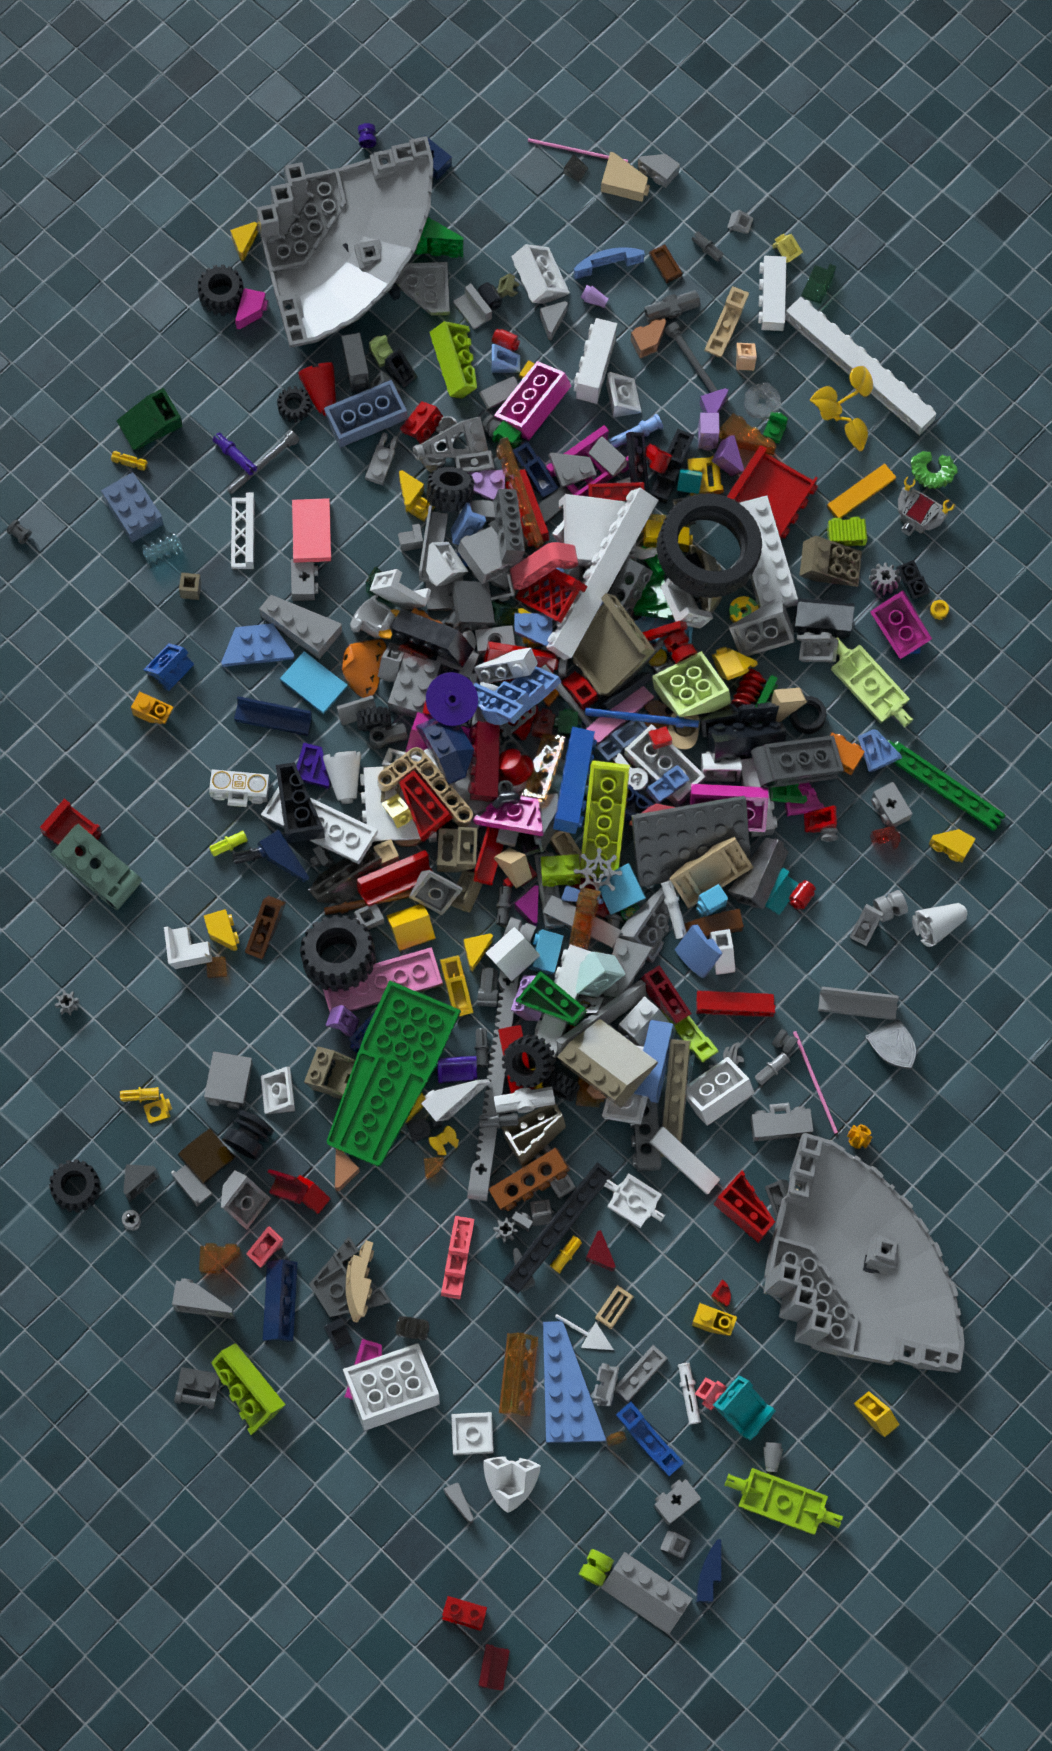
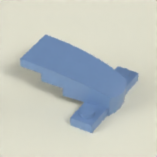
M536 666L531 675L514 678L510 684L504 681L495 692L477 683L474 686L478 694V707L484 719L488 723L502 725L507 722L514 724L526 711L544 699L562 681L558 676Z

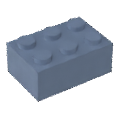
M133 472L101 490L103 500L131 543L164 525L160 512Z

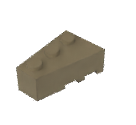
M555 1103L554 1105L540 1107L519 1118V1125L503 1126L502 1130L506 1142L523 1168L566 1126L563 1115Z

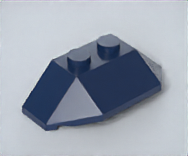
M434 718L417 725V731L448 785L466 778L474 754V748L460 725L447 726L439 723Z

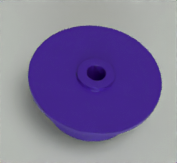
M454 672L444 673L437 676L428 686L426 706L431 716L439 723L447 726H457L467 722L474 715L478 706V694L473 683L464 675Z

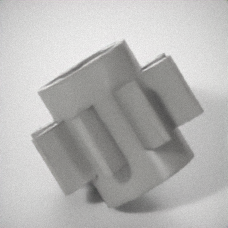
M64 990L63 995L56 996L59 1003H56L55 1007L61 1008V1014L67 1012L71 1016L73 1010H78L75 1003L80 1001L79 998H74L75 994L73 991L70 994H66ZM66 1000H69V1006L65 1005Z
M507 1217L504 1222L497 1220L499 1226L493 1228V1231L498 1232L495 1238L503 1239V1243L507 1239L514 1241L512 1234L518 1233L517 1229H513L516 1222H508ZM504 1227H508L509 1231L507 1234H503L502 1230Z

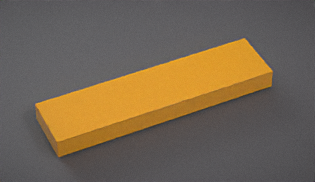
M883 464L828 503L827 508L836 518H842L896 480V476L886 464Z

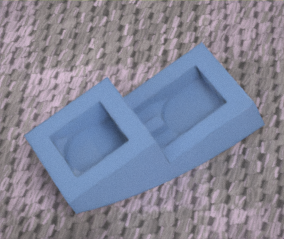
M677 765L664 773L662 778L648 786L646 791L659 804L685 785L690 779Z

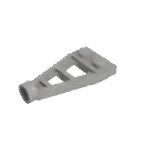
M480 417L461 421L424 443L413 446V454L416 460L424 458H456L460 455L488 451ZM459 432L464 433L467 444L465 449L453 448L451 438ZM445 439L448 450L436 452L435 442Z

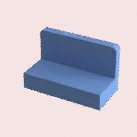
M466 502L451 528L454 544L459 545L463 537L476 534L486 522L485 516L472 512L470 503Z

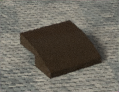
M210 1128L188 1144L177 1155L202 1184L217 1175L219 1170L231 1163L235 1158Z

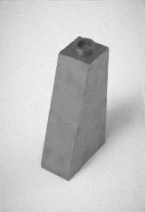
M766 837L750 859V863L754 868L739 876L728 890L738 903L763 910L788 854L784 843L777 838L771 839Z

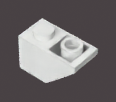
M730 929L711 932L709 939H714L723 953L714 965L716 975L735 972L734 949Z

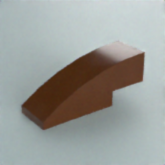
M740 909L717 913L684 924L686 932H688L692 925H698L707 940L711 932L730 929V933L743 931L744 928Z

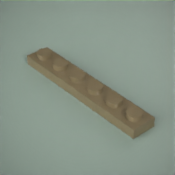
M670 1039L663 1127L682 1144L691 1041Z

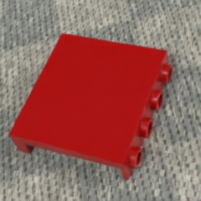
M760 445L727 497L740 503L768 496L781 540L782 538L785 539L789 534L791 523L795 524L798 520L800 509L804 510L807 506L809 495H814L816 492L818 478L815 476L812 480L766 454L767 448Z

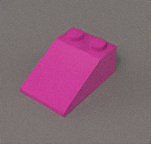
M903 590L870 611L900 659L932 640V637Z

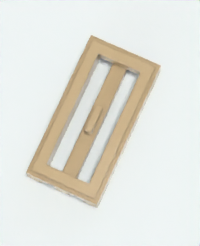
M617 1285L595 1319L612 1330L634 1296ZM619 1291L621 1295L606 1317L602 1318L601 1316ZM624 1296L628 1297L612 1322H608Z

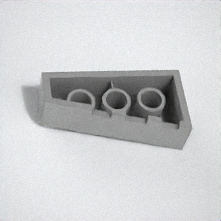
M270 595L259 608L260 617L270 624L273 623L279 631L318 659L324 655L343 632L341 623L273 595Z

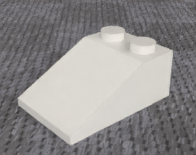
M489 1079L475 1080L436 1091L432 1090L425 1096L426 1100L422 1102V1105L435 1121L449 1120L483 1090L490 1081Z

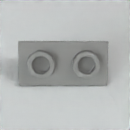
M604 1363L599 1367L597 1381L602 1383L601 1385H595L592 1399H594L593 1403L597 1404V1406H611L619 1367H611Z

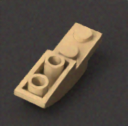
M367 1240L361 1246L359 1255H353L349 1261L346 1272L347 1304L352 1320L356 1323L361 1316H365L368 1308L365 1305L366 1299L369 1300L372 1293V1288H370L371 1280L367 1279L370 1270L367 1265L368 1262H371L374 1251L371 1250L373 1242Z

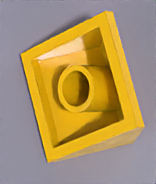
M422 904L386 915L399 951L436 939L429 914Z

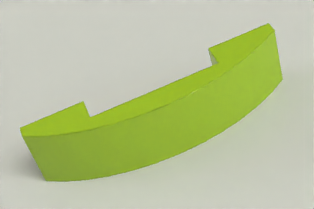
M663 1012L667 1020L674 1025L678 1036L682 1040L691 1041L690 1050L701 1062L718 1053L715 1045L708 1037H705L690 1016L674 1024Z

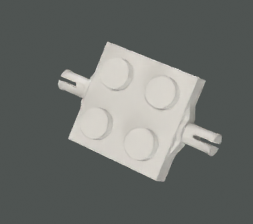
M629 1173L619 1185H616L609 1179L605 1183L604 1187L614 1192L607 1208L640 1229L650 1216L660 1222L665 1217L664 1214L655 1209L662 1194Z

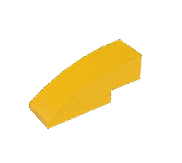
M459 955L440 959L451 1006L461 1010L459 1016L473 1013Z

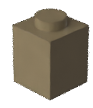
M181 572L180 598L199 600L202 584L200 574Z

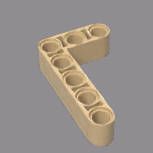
M412 748L379 773L378 787L380 790L387 792L399 785V782L412 771H415L451 814L453 821L459 827H467L471 824L472 810L451 784L448 785L443 774L421 748ZM418 755L421 757V760L415 762L411 757ZM403 766L406 768V771L400 773L396 768ZM425 770H431L433 774L431 776H426L423 772ZM387 777L391 782L384 784L381 782L382 778ZM442 784L445 789L438 791L435 786ZM455 799L457 804L449 805L447 800ZM465 813L469 816V818L467 820H461L459 818V815Z

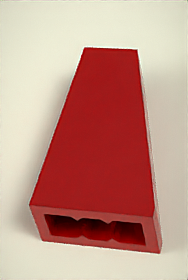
M488 641L484 663L512 651L528 647ZM531 648L538 663L537 667L541 668L546 664L552 673L554 670H557L558 659H556L555 653ZM514 678L496 682L512 681Z

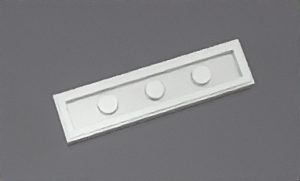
M661 1127L650 1140V1143L705 1194H709L720 1179L664 1127Z

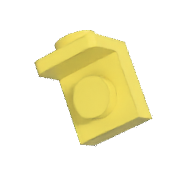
M792 234L780 235L775 239L776 243L772 245L773 249L777 248L782 257H786V263L803 253Z
M398 793L382 803L383 808L392 818L397 828L413 819L409 807Z

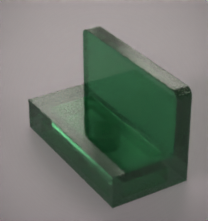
M829 264L828 269H824L815 265L801 296L821 304L835 275L837 266Z

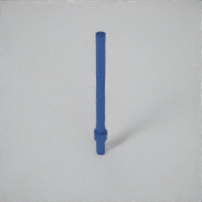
M586 708L585 711L587 716L676 725L678 728H683V726L699 728V720L684 719V717L679 716L674 718Z

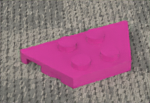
M520 796L521 799L518 804H513L512 802L505 803L499 811L491 803L486 807V812L480 817L476 815L473 819L476 825L543 836L544 834L540 803L538 799Z

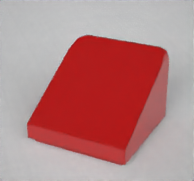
M667 727L648 731L654 750L672 745L673 740Z

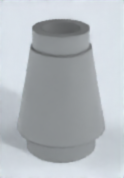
M766 1442L765 1447H763L766 1471L778 1472L783 1452L781 1443Z

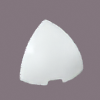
M506 1457L484 1460V1474L488 1488L495 1501L504 1511L509 1513L526 1500L537 1482L541 1465L523 1458H519L516 1462L508 1461Z

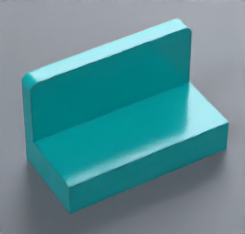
M782 868L765 905V907L777 915H780L789 903L790 895L799 884L788 876L789 871L785 868Z

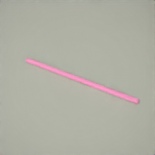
M528 138V142L609 159L608 155Z
M797 1031L793 1032V1034L796 1038H798L797 1044L799 1046L803 1059L813 1080V1083L822 1102L826 1115L829 1119L834 1134H837L838 1131L836 1129L832 1116L829 1112V1109L822 1095L818 1082L815 1078L811 1065L808 1061L804 1048L801 1044Z

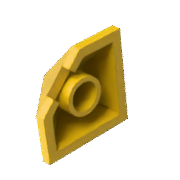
M727 647L719 648L715 654H712L718 675L726 680L747 673L750 665L751 667L758 665L756 660Z

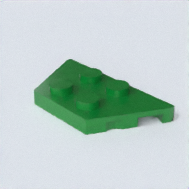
M652 573L650 581L646 584L641 598L633 609L635 616L674 619L660 587L665 583L663 575L656 577Z

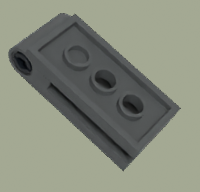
M834 735L765 744L751 751L761 787L772 788L836 779L838 773L844 771Z

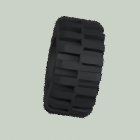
M333 915V918H322L320 923L316 921L312 924V929H307L305 936L301 940L300 954L305 973L309 979H312L313 984L316 986L321 985V989L324 990L330 988L332 992H338V989L348 991L349 987L353 986L356 988L359 986L360 981L365 982L368 979L367 974L370 975L372 973L373 965L376 963V953L372 935L364 924L360 925V921L355 918L350 920V916L343 915V918H341L339 915ZM334 944H347L356 949L351 958L341 963H329L321 958L324 950Z

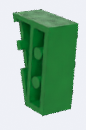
M541 971L516 999V1003L573 1026L587 1012L584 1006Z

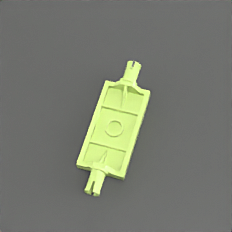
M837 637V654L840 656V660L831 668L834 674L880 724L890 716H895L904 728L907 724L909 725L913 718L902 708L909 702V697L861 645L851 650Z

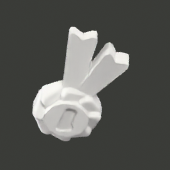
M618 753L617 757L613 758L618 764L629 765L620 753ZM630 767L629 784L636 791L645 789L649 783L647 772L639 767L633 769Z

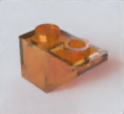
M206 1243L205 1246H200V1273L221 1274L241 1255V1248L237 1247V1244H225V1247H221L215 1243Z

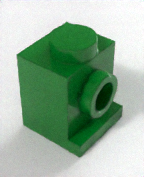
M503 420L492 434V442L496 443L498 441L502 447L513 451L522 442L521 432Z

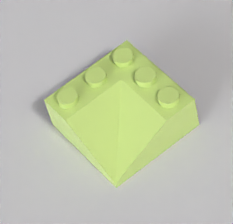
M702 651L652 676L654 690L663 703L679 717L715 712L731 703L729 689Z

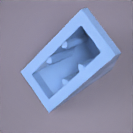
M492 344V373L520 372V355L499 345Z

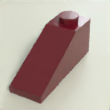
M660 965L639 979V981L645 982L646 992L674 1024L692 1014Z

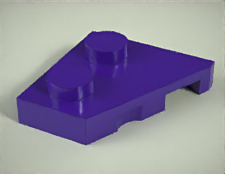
M303 743L296 766L303 782L329 789L330 785L323 761L322 747Z

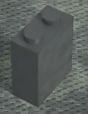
M360 333L342 336L343 356L351 392L365 391L369 389V375Z

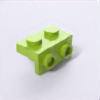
M579 854L542 856V886L554 887L557 885L573 886L580 884V874L574 873V869L580 870Z

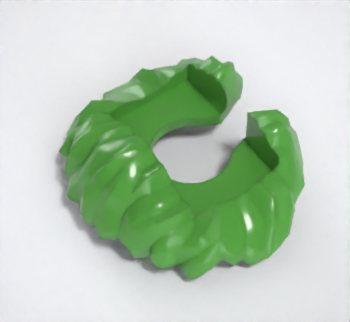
M922 451L912 457V475L915 476V480L919 484L929 489L945 487L948 483L952 482L954 475L958 473L957 466L953 463L954 460L951 459V456H944L942 454L939 457L938 464L941 465V470L938 473H931L927 469V464L932 461L931 452Z

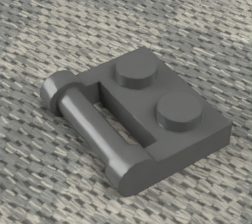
M181 1367L174 1403L181 1404L183 1402L201 1405L214 1410L220 1384L218 1374ZM184 1389L209 1393L211 1395L210 1398L207 1399L202 1397L184 1395L183 1391Z

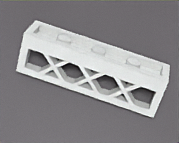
M246 493V498H232L231 569H254V493ZM236 503H246V510L240 513L236 509ZM242 518L246 522V527L240 531L236 527V523ZM240 536L246 540V544L242 548L236 544V540ZM242 553L245 556V563H235V558Z

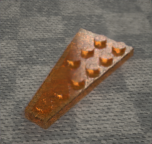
M506 437L500 440L496 447V453L502 464L503 474L508 479V489L517 490L518 505L522 514L523 524L529 532V542L537 548L542 546L544 542L509 439Z

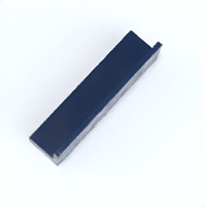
M237 697L238 704L234 721L304 736L309 735L312 723L311 711Z
M284 1259L267 1262L263 1325L264 1341H293L298 1262Z

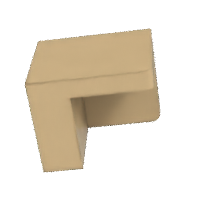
M391 839L374 846L381 869L399 861V855Z

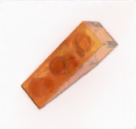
M733 413L719 429V437L723 440L734 435L737 446L740 449L756 452L761 445L767 448L766 454H775L777 447L775 442L770 438L764 437L756 427L748 425L741 416Z
M584 887L580 890L569 946L573 945L588 950L601 891Z

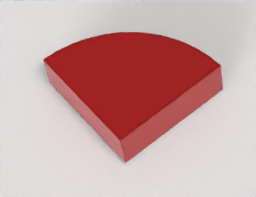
M722 1279L711 1297L728 1308L731 1301V1292L728 1284Z

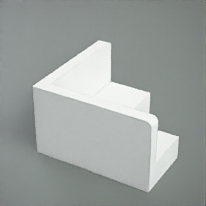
M164 927L168 964L173 968L178 969L212 962L211 947L208 941L191 945L190 929L188 927L173 930L170 927Z

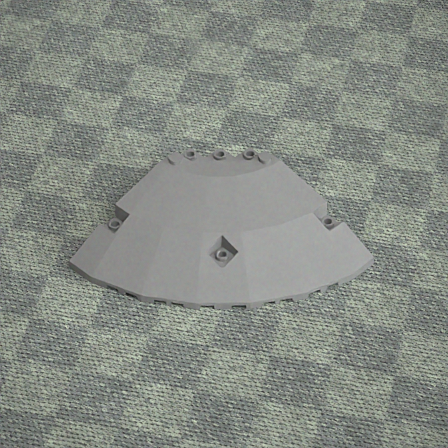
M427 136L411 139L409 143L391 146L389 150L374 152L373 155H370V159L327 171L305 175L302 162L284 166L285 184L271 186L272 204L257 207V221L263 250L290 348L318 342L359 320L392 288L416 251L431 208L433 158ZM386 160L388 163L382 164L381 161ZM343 244H348L349 253L343 247ZM371 252L373 256L368 257L366 254ZM290 305L292 309L286 310L285 307Z
M803 1133L790 1171L788 1192L781 1201L764 1275L766 1277L764 1294L782 1298L779 1317L798 1322L794 1341L810 1345V1349L828 1354L891 1365L897 1361L911 1365L913 1368L954 1373L960 1372L965 1342L963 1327L960 1326L959 1319L961 1313L957 1304L958 1292L954 1282L950 1280L948 1275L949 1269L944 1265L940 1247L929 1235V1230L923 1220L917 1217L912 1209L913 1205L894 1190L895 1187L883 1178L884 1175L876 1167L868 1166L860 1161L861 1158L852 1156L844 1151L845 1148L831 1140ZM795 1185L800 1187V1191L796 1190ZM882 1248L886 1250V1254L881 1251ZM865 1255H867L866 1268L878 1270L881 1274L863 1271ZM904 1352L909 1354V1358L905 1357Z

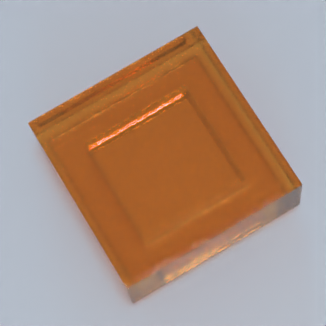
M225 956L213 957L212 962L206 963L208 978L227 977Z

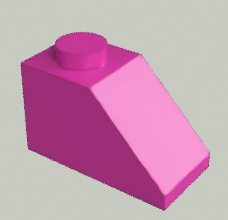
M244 288L235 320L236 329H241L263 316V312L267 311L269 300H266L265 292Z

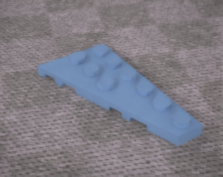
M563 1321L543 1322L546 1443L606 1442Z

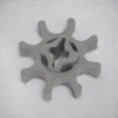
M601 848L597 849L598 855L594 860H589L585 854H582L581 858L587 863L585 869H574L575 874L581 873L586 877V881L580 885V889L583 890L589 884L594 885L596 897H599V888L603 885H607L611 891H615V887L610 883V878L614 875L622 876V871L616 872L610 867L611 863L617 859V856L613 855L610 860L605 861L601 858ZM598 864H600L601 871L604 872L600 874L599 881H597L596 874L593 873V871L597 870Z

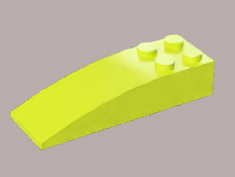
M592 761L582 854H585L589 860H594L598 855L597 849L601 848V858L605 861L610 860L613 855H616L617 859L610 866L614 871L619 868L631 765ZM581 858L580 870H583L587 863ZM598 864L597 870L593 871L597 879L600 877V874L604 873L600 869V864ZM580 873V878H586L585 875Z

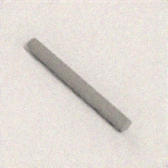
M546 664L541 667V669L552 673ZM560 683L555 689L574 712H578V717L581 718V721L588 728L593 722L585 715V712Z

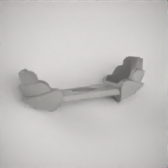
M451 416L442 417L436 431L441 433L458 422ZM460 432L451 438L452 445L458 439ZM445 439L435 442L434 446L436 452H445L448 450V448H446L444 451L437 450L439 444H446ZM446 458L421 459V463L428 471L441 468L446 462Z

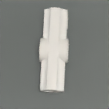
M552 1087L535 1090L521 1088L512 1094L494 1096L496 1113L499 1114L514 1111L527 1113L537 1107L555 1104Z

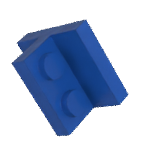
M169 643L143 670L148 675L155 677L163 688L169 691L194 663L187 657L188 651L184 647Z

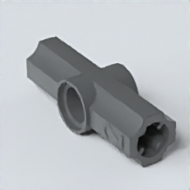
M694 290L679 296L675 294L666 296L661 302L644 307L647 321L651 323L654 320L666 317L669 319L679 317L684 311L701 306L698 293Z

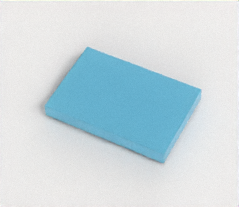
M305 651L280 678L282 683L323 715L348 687L346 683Z

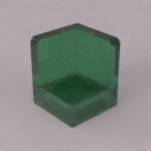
M492 601L494 624L513 626L515 613H517L518 609L507 602Z

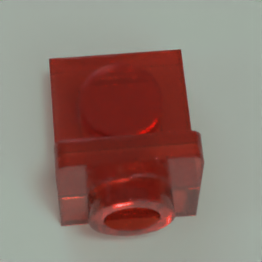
M894 826L874 830L870 835L872 843L883 844L890 839L893 849H897L899 842H901L900 834L895 830Z

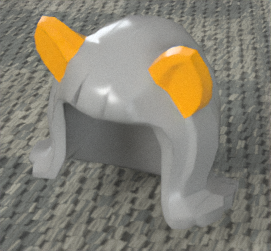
M374 595L365 601L354 614L350 624L351 631L355 633L361 629L373 637L391 639L394 631L390 626L400 610H391L384 603L377 601L378 595Z

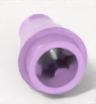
M588 285L581 296L584 302L603 308L609 299L596 288Z

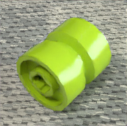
M591 1549L586 1558L588 1563L583 1564L578 1575L592 1584L602 1587L607 1577L605 1572L610 1571L614 1560L597 1550Z

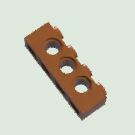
M554 1148L489 1188V1191L501 1210L510 1211L522 1199L526 1201L532 1198L535 1191L539 1189L542 1191L551 1186L550 1182L553 1180H561L566 1177L570 1168L560 1151ZM551 1166V1174L544 1176V1167ZM529 1176H534L535 1183L532 1186H527L526 1179ZM517 1186V1195L511 1197L509 1194L510 1188Z

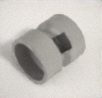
M900 890L889 893L888 897L881 896L873 900L874 908L883 912L880 919L881 922L893 919L894 915L898 917L908 913L906 900Z
M511 917L504 936L515 927L531 944L537 926L528 923L522 925L521 920Z

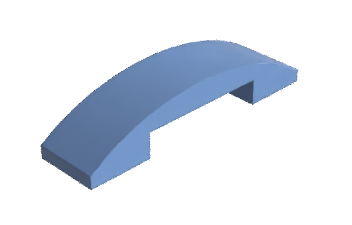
M625 247L597 252L582 260L574 268V280L591 276L592 268L623 260H625L626 266L642 263L645 256L644 250Z

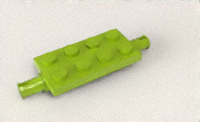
M751 1468L749 1477L746 1480L728 1473L724 1486L741 1491L742 1497L738 1505L739 1508L815 1535L819 1523L824 1522L839 1528L843 1516L826 1510L825 1504L828 1496Z

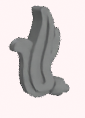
M739 1042L733 1044L730 1049L726 1047L723 1052V1058L729 1057L736 1066L739 1062H744L741 1056H737V1049L740 1046ZM717 1064L709 1065V1068L711 1069Z

